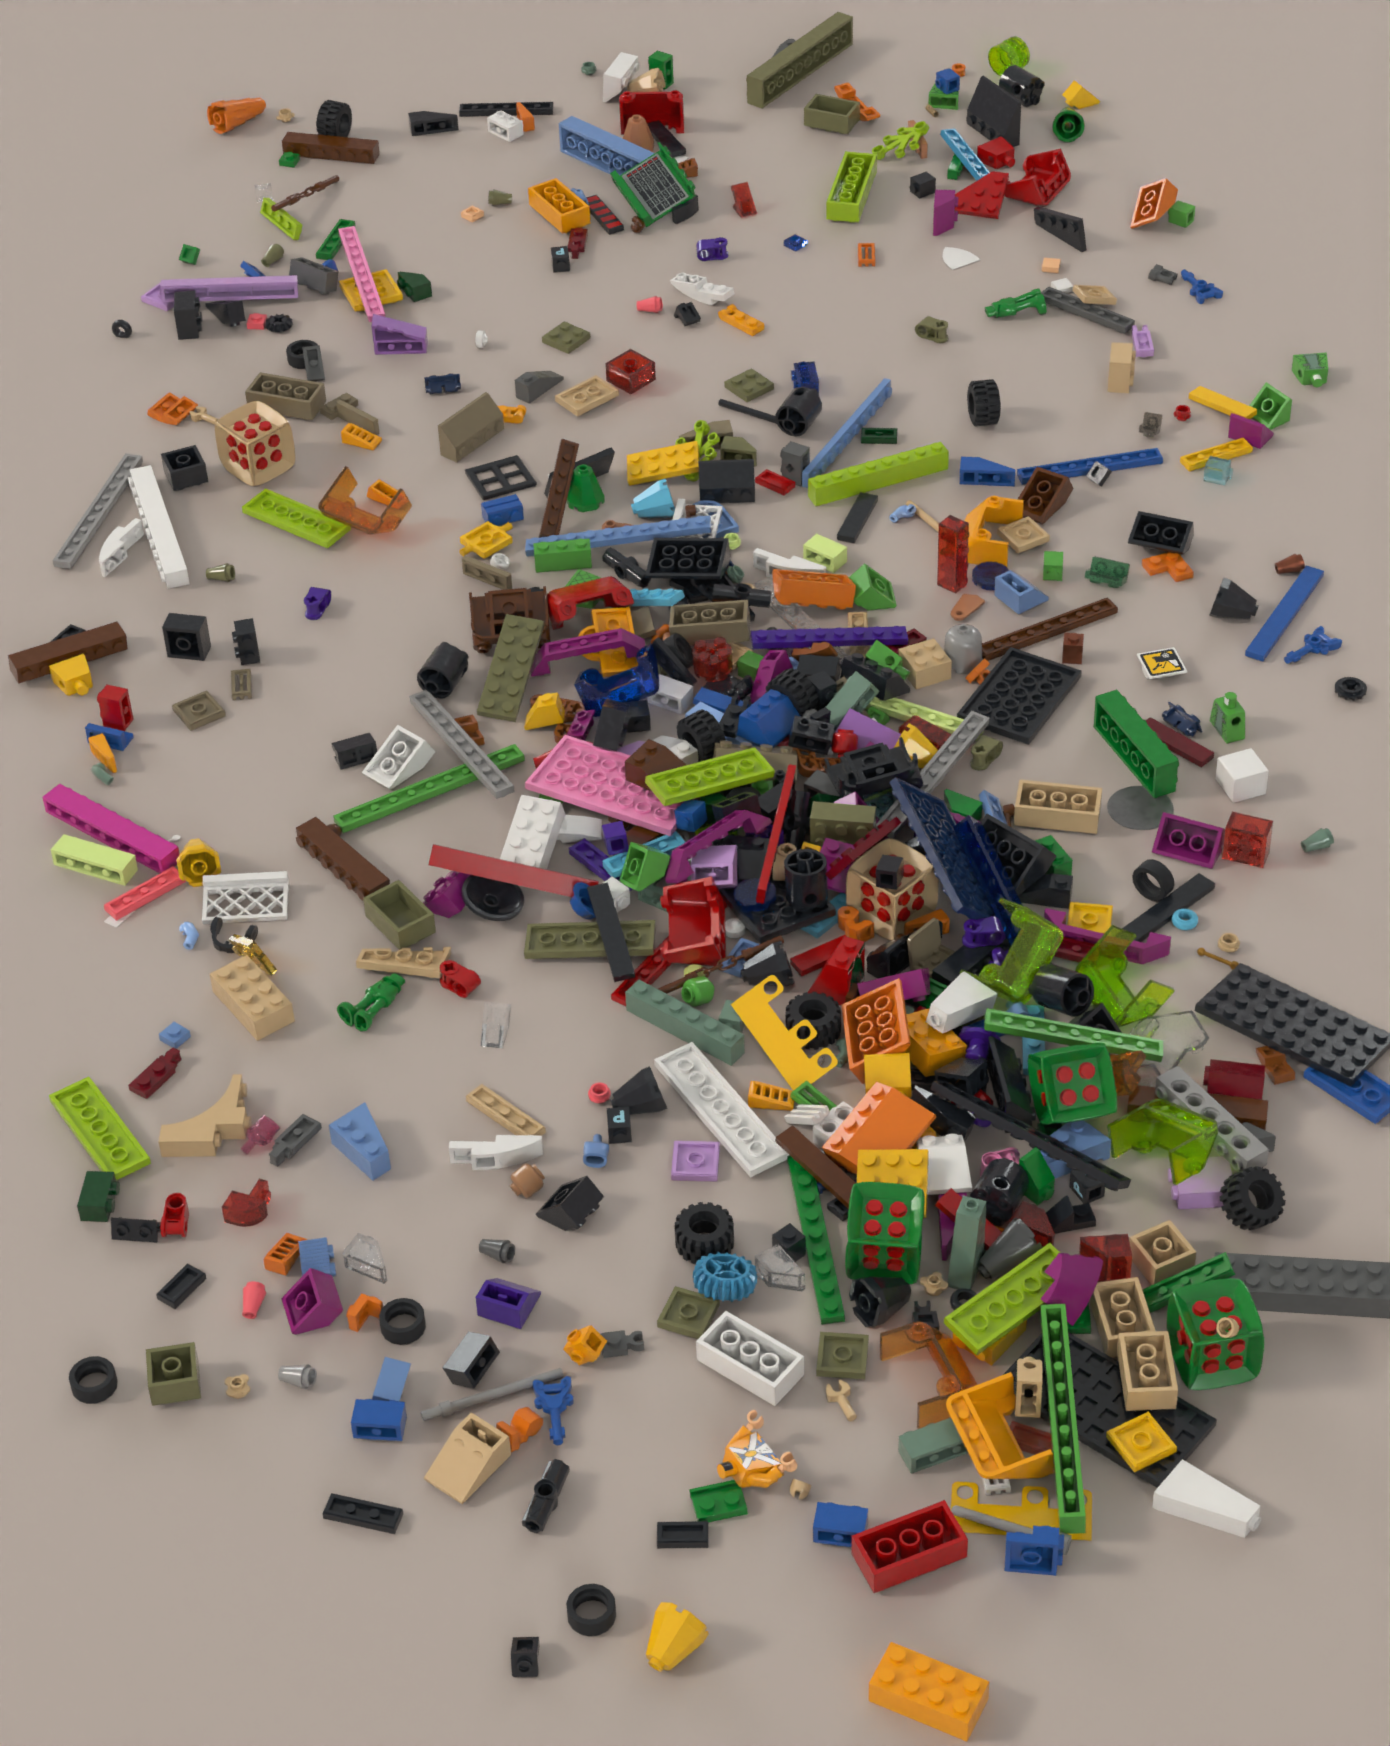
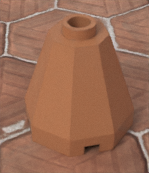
M633 115L628 120L623 139L653 152L654 138L645 118L640 115Z

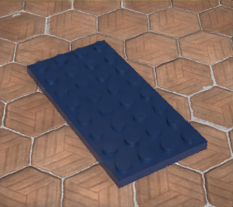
M895 777L889 782L893 788L892 793L899 800L901 811L908 817L910 821L909 826L918 837L917 842L924 848L926 859L933 865L935 869L934 874L943 885V892L952 902V909L957 914L961 913L969 919L977 920L991 916L997 917L1001 922L1003 930H1010L1011 927L944 800Z

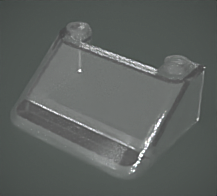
M1192 1010L1144 1018L1136 1024L1130 1035L1163 1040L1162 1062L1114 1054L1111 1058L1114 1078L1130 1085L1156 1087V1077L1178 1066L1187 1052L1191 1051L1192 1054L1201 1052L1209 1040V1036Z

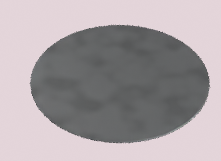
M1130 786L1120 789L1109 798L1107 803L1108 813L1114 821L1124 827L1135 830L1158 828L1163 812L1173 814L1174 811L1173 803L1167 795L1153 798L1144 786Z

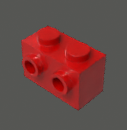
M106 684L97 696L103 726L125 731L134 720L128 689Z

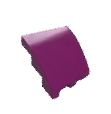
M1058 1253L1044 1271L1054 1282L1041 1297V1300L1046 1305L1065 1304L1067 1323L1073 1326L1094 1292L1101 1273L1103 1260L1097 1256L1090 1258L1078 1254Z

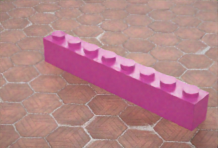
M58 784L42 797L45 811L113 849L134 854L137 862L159 874L177 865L176 859L179 856V848L176 844L168 842L161 836L155 835L146 828L140 827L131 820L125 819L116 812L110 811L101 804L95 803L86 796L73 791L71 788Z

